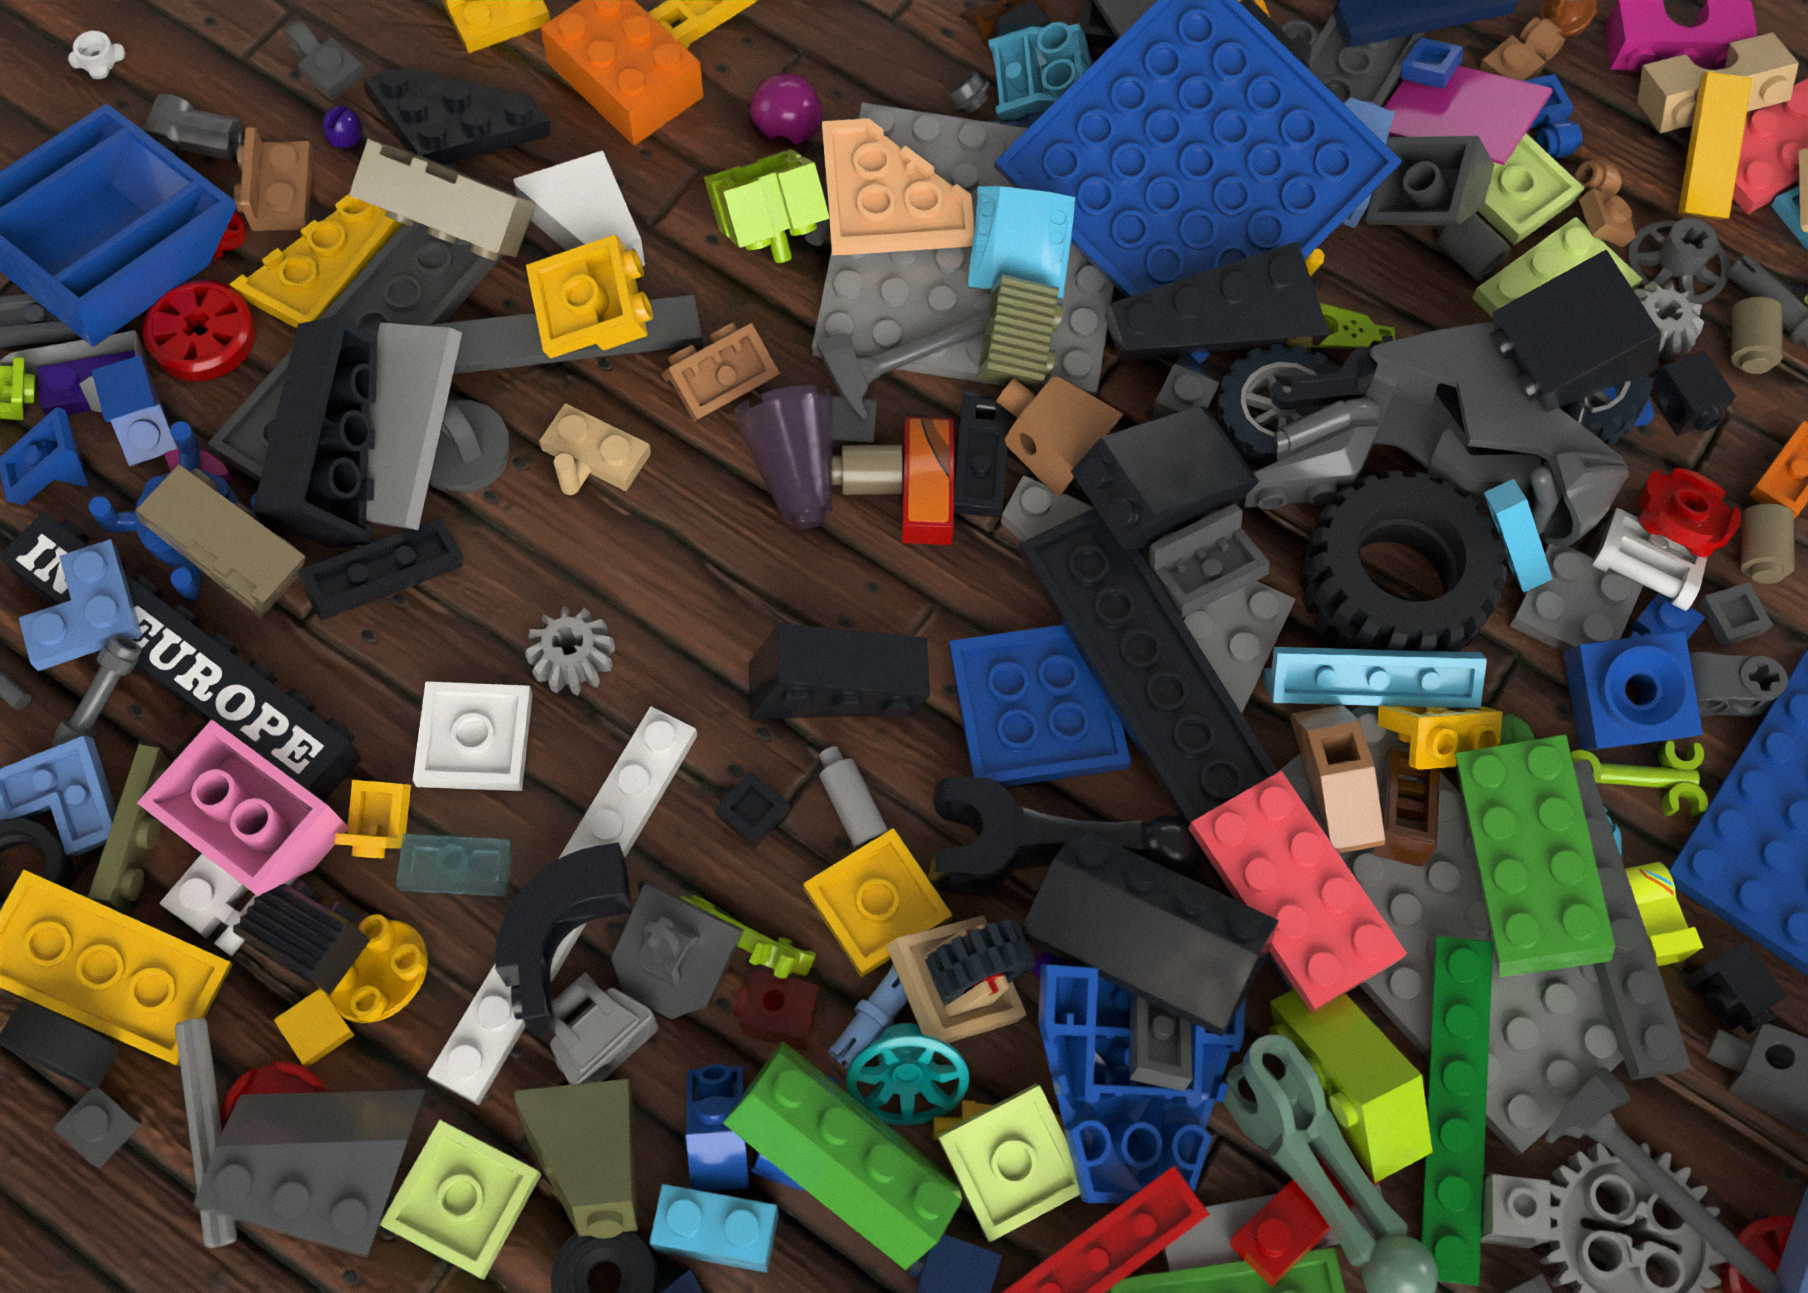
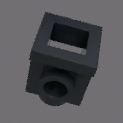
M1747 941L1739 944L1683 980L1689 989L1697 984L1705 993V1000L1710 1010L1719 1019L1725 1021L1731 1030L1741 1025L1747 1034L1757 1030L1762 1023L1767 1024L1776 1018L1770 1007L1788 997Z

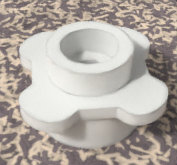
M88 31L76 38L73 44V52L69 54L68 60L73 68H83L89 72L92 78L102 79L109 74L116 61H120L125 57V50L120 44H111L108 36L104 33Z

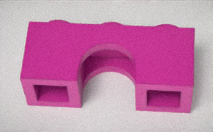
M1617 0L1604 25L1609 64L1612 70L1642 71V67L1645 64L1685 54L1695 65L1703 69L1722 70L1725 69L1730 43L1758 36L1751 0H1706L1692 27L1680 26L1673 22L1665 12L1663 0Z

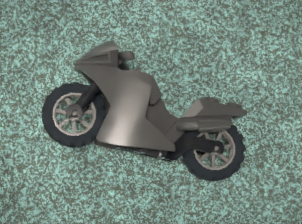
M1494 321L1426 332L1394 341L1392 335L1382 336L1381 343L1373 348L1357 347L1340 369L1336 365L1331 367L1327 363L1328 358L1323 354L1316 352L1313 355L1306 352L1307 347L1293 345V349L1283 348V344L1269 345V349L1261 351L1260 348L1253 349L1247 353V358L1243 361L1240 358L1236 360L1230 367L1229 376H1224L1220 387L1216 415H1218L1217 423L1247 465L1251 467L1253 464L1261 467L1260 470L1254 472L1260 482L1243 498L1244 508L1259 506L1262 509L1271 510L1292 503L1330 504L1335 494L1345 486L1354 487L1356 480L1361 478L1375 444L1394 445L1406 451L1428 469L1427 474H1430V481L1441 484L1444 479L1456 485L1455 492L1466 498L1468 494L1481 505L1478 511H1490L1484 492L1515 479L1528 501L1538 535L1541 536L1542 540L1554 546H1570L1596 526L1604 517L1629 476L1628 466L1624 462L1623 456L1608 445L1617 442L1622 433L1627 435L1632 430L1648 402V396L1653 386V378H1648L1649 374L1615 386L1616 398L1614 400L1610 399L1603 392H1599L1545 412L1538 399L1529 402L1524 396L1515 378V375L1520 373V370L1512 357L1503 360L1495 349L1489 335L1495 331ZM1268 388L1271 399L1256 393L1261 389ZM1591 401L1599 407L1593 408ZM1247 405L1267 412L1253 419L1250 416Z

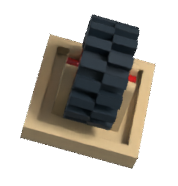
M983 915L899 937L887 946L923 1035L936 1037L950 1043L1017 1023L1027 1015L1013 981L1016 980L1015 977L1023 976L1028 972V969L1033 968L1035 961L1016 920H1003L997 925L995 922L988 924Z

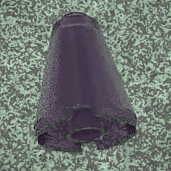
M816 385L789 386L762 393L763 403L752 408L749 407L748 400L740 403L734 410L736 424L783 521L795 524L797 530L811 529L824 524V517L832 512L833 401L830 390L825 388L822 395H818Z

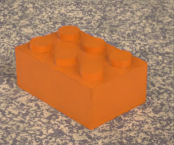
M580 0L540 27L547 63L633 146L704 97L700 61L634 0Z

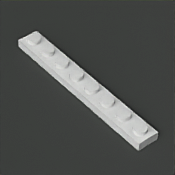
M651 706L558 859L581 849L619 842L626 858L697 738L696 728ZM587 922L570 932L558 946L551 964V983ZM495 964L427 1075L432 1081L478 1106L526 1027L523 1019H515L511 1002V986L506 987L495 969Z

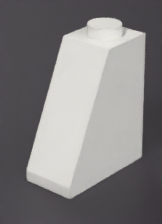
M603 150L513 179L517 196L536 203L530 220L566 251L616 234L629 250L633 248L636 250L642 266H645L641 237Z

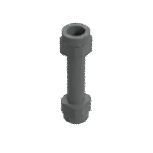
M121 635L111 636L97 657L101 667L72 717L69 716L63 719L55 731V737L52 740L54 747L83 735L95 737L97 732L92 726L121 675L125 676L132 672L139 660L138 656L142 649L136 642Z

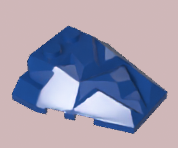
M1041 965L1038 1024L1082 1201L1087 1203L1123 1204L1174 1165L1195 1192L1212 1138L1206 1131L1214 1102L1224 1101L1228 1085L1221 1082L1227 1061L1231 1051L1239 1052L1244 1038L1245 999L1223 1037L1191 1022L1192 1081L1185 1091H1179L1130 1080V992L1098 977V968Z

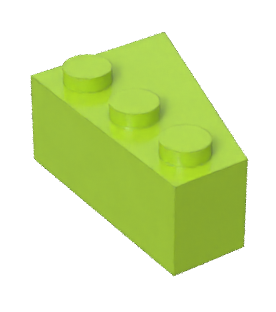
M1295 990L1270 1001L1274 1025L1269 1028L1270 1035L1276 1034L1288 1038L1313 1068L1324 1091L1326 1108L1332 1112L1343 1138L1374 1183L1433 1153L1422 1074L1346 993L1313 1013L1309 1012Z

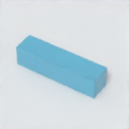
M1515 479L1484 492L1499 539L1504 543L1510 571L1523 593L1553 580L1528 501Z

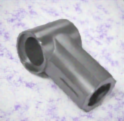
M172 94L158 95L142 129L177 157L184 150L231 160L233 157H237L238 145H243L244 127L240 118L195 110L189 102Z

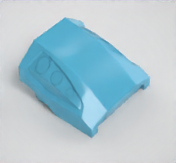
M1054 22L1044 28L1030 26L988 40L996 70L999 105L996 106L997 116L1000 120H1016L1025 117V114L1040 112L1042 115L1093 65L1086 37L1079 23L1068 26L1063 22Z
M978 186L968 287L992 289V285L1002 274L1059 287L1057 298L1064 299L1076 203L1075 197L1030 189Z

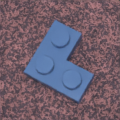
M111 539L60 555L71 600L19 617L29 660L37 671L100 651L108 643L112 635H121L131 640L142 637L117 546Z
M83 735L1 768L0 820L13 818L30 819L52 810L66 855L78 856L105 845L117 809L94 738Z

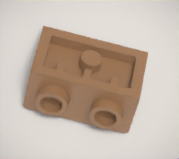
M256 127L245 128L244 145H238L237 160L239 170L242 173L241 184H235L234 200L237 211L239 213L244 212L252 231L301 230L309 224L314 155L310 141L262 142Z
M735 322L730 323L709 335L713 344L697 352L692 344L668 358L671 367L666 369L661 375L665 382L671 380L694 422L780 375L752 323L739 330Z

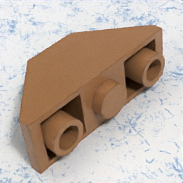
M1344 705L1291 714L1290 720L1324 833L1338 854L1385 845L1375 766L1360 720Z

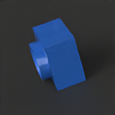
M1685 631L1581 644L1563 651L1579 750L1593 751L1703 735ZM1627 681L1633 683L1637 688L1638 699L1636 704L1631 702L1626 695L1625 686Z

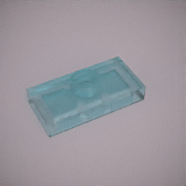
M403 834L396 887L399 891L507 896L513 844L510 839Z

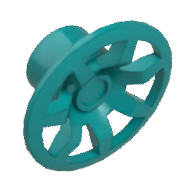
M911 1023L897 1024L887 1028L877 1041L866 1046L854 1057L846 1076L847 1093L883 1122L893 1125L922 1124L933 1121L934 1117L946 1115L961 1102L968 1090L969 1084L968 1066L957 1049L936 1037L923 1035L919 1025ZM934 1052H938L948 1058L953 1065L936 1064L934 1062ZM878 1055L879 1065L877 1067H863L867 1061ZM959 1078L958 1085L950 1097L938 1088L933 1081L944 1083ZM857 1080L872 1085L880 1082L877 1089L866 1099H864L857 1088ZM920 1092L928 1102L937 1105V1107L929 1111L913 1114L915 1094ZM893 1093L900 1095L902 1114L884 1112L877 1107L886 1104Z

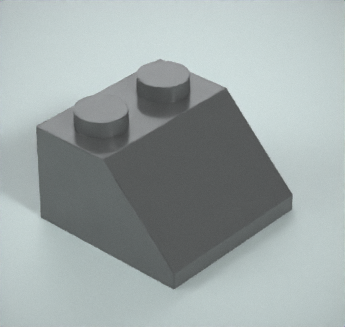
M1479 136L1388 137L1386 146L1403 162L1373 191L1366 221L1369 225H1460L1483 208L1494 163Z

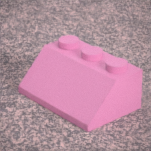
M212 719L137 802L147 812L257 896L314 870L335 845V833H345L349 829L348 825L326 803Z

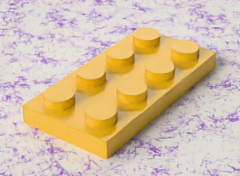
M26 870L22 871L0 910V988L177 1066L180 1065L175 1030L176 1024L187 1019L205 1018L233 965L223 958Z

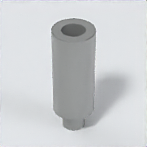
M837 746L822 751L819 757L825 769L820 773L819 777L854 849L858 850L886 833L888 829L854 760L851 758L843 759Z

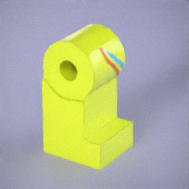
M1655 862L1625 868L1657 965L1663 966L1682 962L1701 950L1703 945L1695 927L1688 928L1676 898L1672 876L1665 865Z

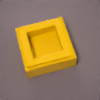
M320 989L274 1019V1022L298 1059L306 1068L354 1036V1033L344 1018L340 1016L328 995Z

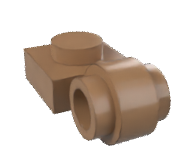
M1535 17L1520 34L1519 39L1522 42L1511 35L1482 60L1479 71L1520 81L1533 79L1541 73L1546 61L1550 60L1564 44L1565 38L1560 35L1562 30L1547 18L1541 20Z
M1599 159L1583 163L1578 168L1575 179L1585 188L1582 193L1584 196L1579 199L1591 235L1623 248L1636 238L1637 235L1630 219L1632 211L1625 200L1616 195L1621 187V175L1614 165Z

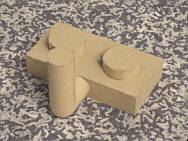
M566 403L539 440L541 449L555 456L554 466L562 492L566 495L576 494L589 474L627 491L651 455L649 443Z

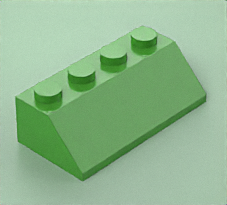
M784 1041L778 1045L723 1122L725 1126L904 1270L939 1242L962 1201L959 1182Z

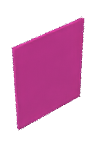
M1463 66L1457 68L1444 89L1403 80L1384 107L1395 112L1388 135L1393 137L1478 135L1492 162L1505 165L1552 94L1553 88Z

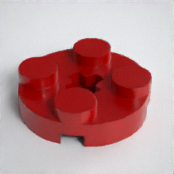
M1675 468L1671 475H1660L1662 469L1652 472L1637 496L1638 506L1641 510L1638 522L1644 530L1654 535H1663L1673 542L1685 546L1689 552L1699 557H1709L1715 549L1724 547L1740 526L1741 514L1736 505L1730 511L1728 505L1722 501L1727 493L1717 483L1699 473L1682 468Z

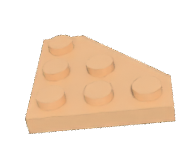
M869 118L822 121L832 256L972 247L975 225L970 193L958 184L953 187L934 173V166L907 146L901 148L883 135V128Z

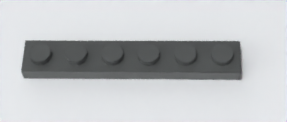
M1589 761L1573 762L1615 943L1612 961L1593 965L1630 1079L1636 1080L1682 1073L1692 1066Z

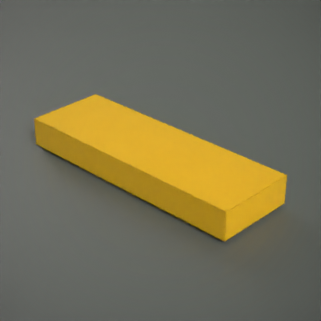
M1714 72L1701 74L1678 214L1721 220L1729 218L1753 78Z

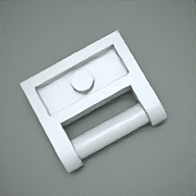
M1616 507L1606 524L1599 549L1591 566L1604 572L1608 569L1616 571L1671 598L1672 605L1687 611L1700 590L1708 557L1696 556L1689 552L1685 546L1675 543L1663 535H1654L1647 532L1640 526L1638 517Z

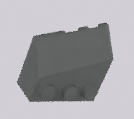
M426 1089L240 1095L215 1146L193 1206L198 1210L368 1258Z

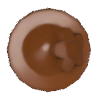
M1544 0L1540 8V19L1544 20L1547 18L1562 30L1561 36L1573 37L1582 33L1589 26L1596 13L1597 2L1596 0Z

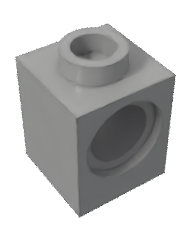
M1496 1174L1483 1179L1481 1243L1532 1248L1551 1240L1550 1181Z

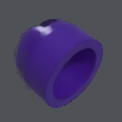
M335 106L329 109L323 117L324 133L328 142L333 146L346 148L355 145L361 139L363 129L359 117L353 110L345 106Z

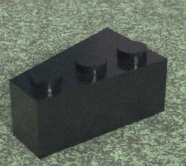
M777 623L749 661L750 720L879 715L887 718H904L913 714L930 697L927 638Z

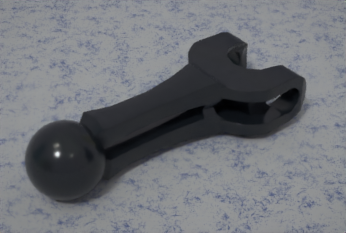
M948 777L941 780L933 790V804L937 814L943 820L969 826L978 835V839L970 845L942 848L931 859L928 878L931 884L941 891L969 895H986L1001 887L1014 871L1051 866L1053 859L1077 827L1187 878L1198 869L1202 860L1201 848L1189 831V825L1178 816L1162 815L1151 819L1145 824L1142 820L1114 823L1080 821L1046 815L1020 807L1003 785L990 778Z

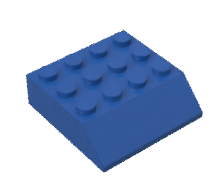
M106 103L0 171V272L94 347L154 305L169 290L185 283L209 266L236 209V204L222 190Z

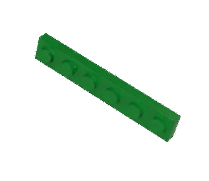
M1436 936L1433 947L1426 1108L1433 1153L1423 1157L1419 1242L1434 1257L1438 1269V1281L1479 1286L1493 941Z

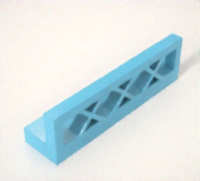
M1274 647L1272 668H1263L1262 683L1273 703L1481 708L1487 659L1481 652Z

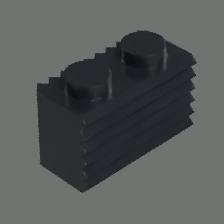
M296 879L291 887L282 884L255 897L254 905L247 907V914L240 916V923L233 925V933L258 953L326 994L331 995L370 941L357 928L362 919L336 901L333 902L329 909L322 906L320 903L324 899L323 896L298 879Z

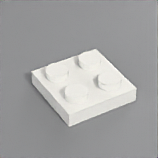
M425 681L413 772V782L416 787L522 791L533 696L531 687L528 685Z

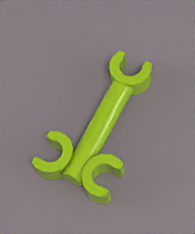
M1667 741L1660 747L1658 752V761L1661 767L1600 763L1599 759L1589 751L1575 750L1571 752L1572 762L1589 761L1596 783L1671 789L1663 796L1661 802L1665 816H1672L1679 810V797L1686 799L1690 803L1692 818H1699L1708 808V798L1699 787L1700 776L1699 772L1695 770L1704 759V749L1700 743H1693L1686 750L1687 761H1683L1675 755L1674 741Z
M692 895L691 900L685 896H680L681 899L744 929L745 931L738 947L752 954L749 959L750 963L754 965L761 964L774 969L773 975L778 978L785 979L792 972L799 975H808L816 953L802 951L791 946L793 941L787 938H779L778 942L716 911L713 904L696 895Z

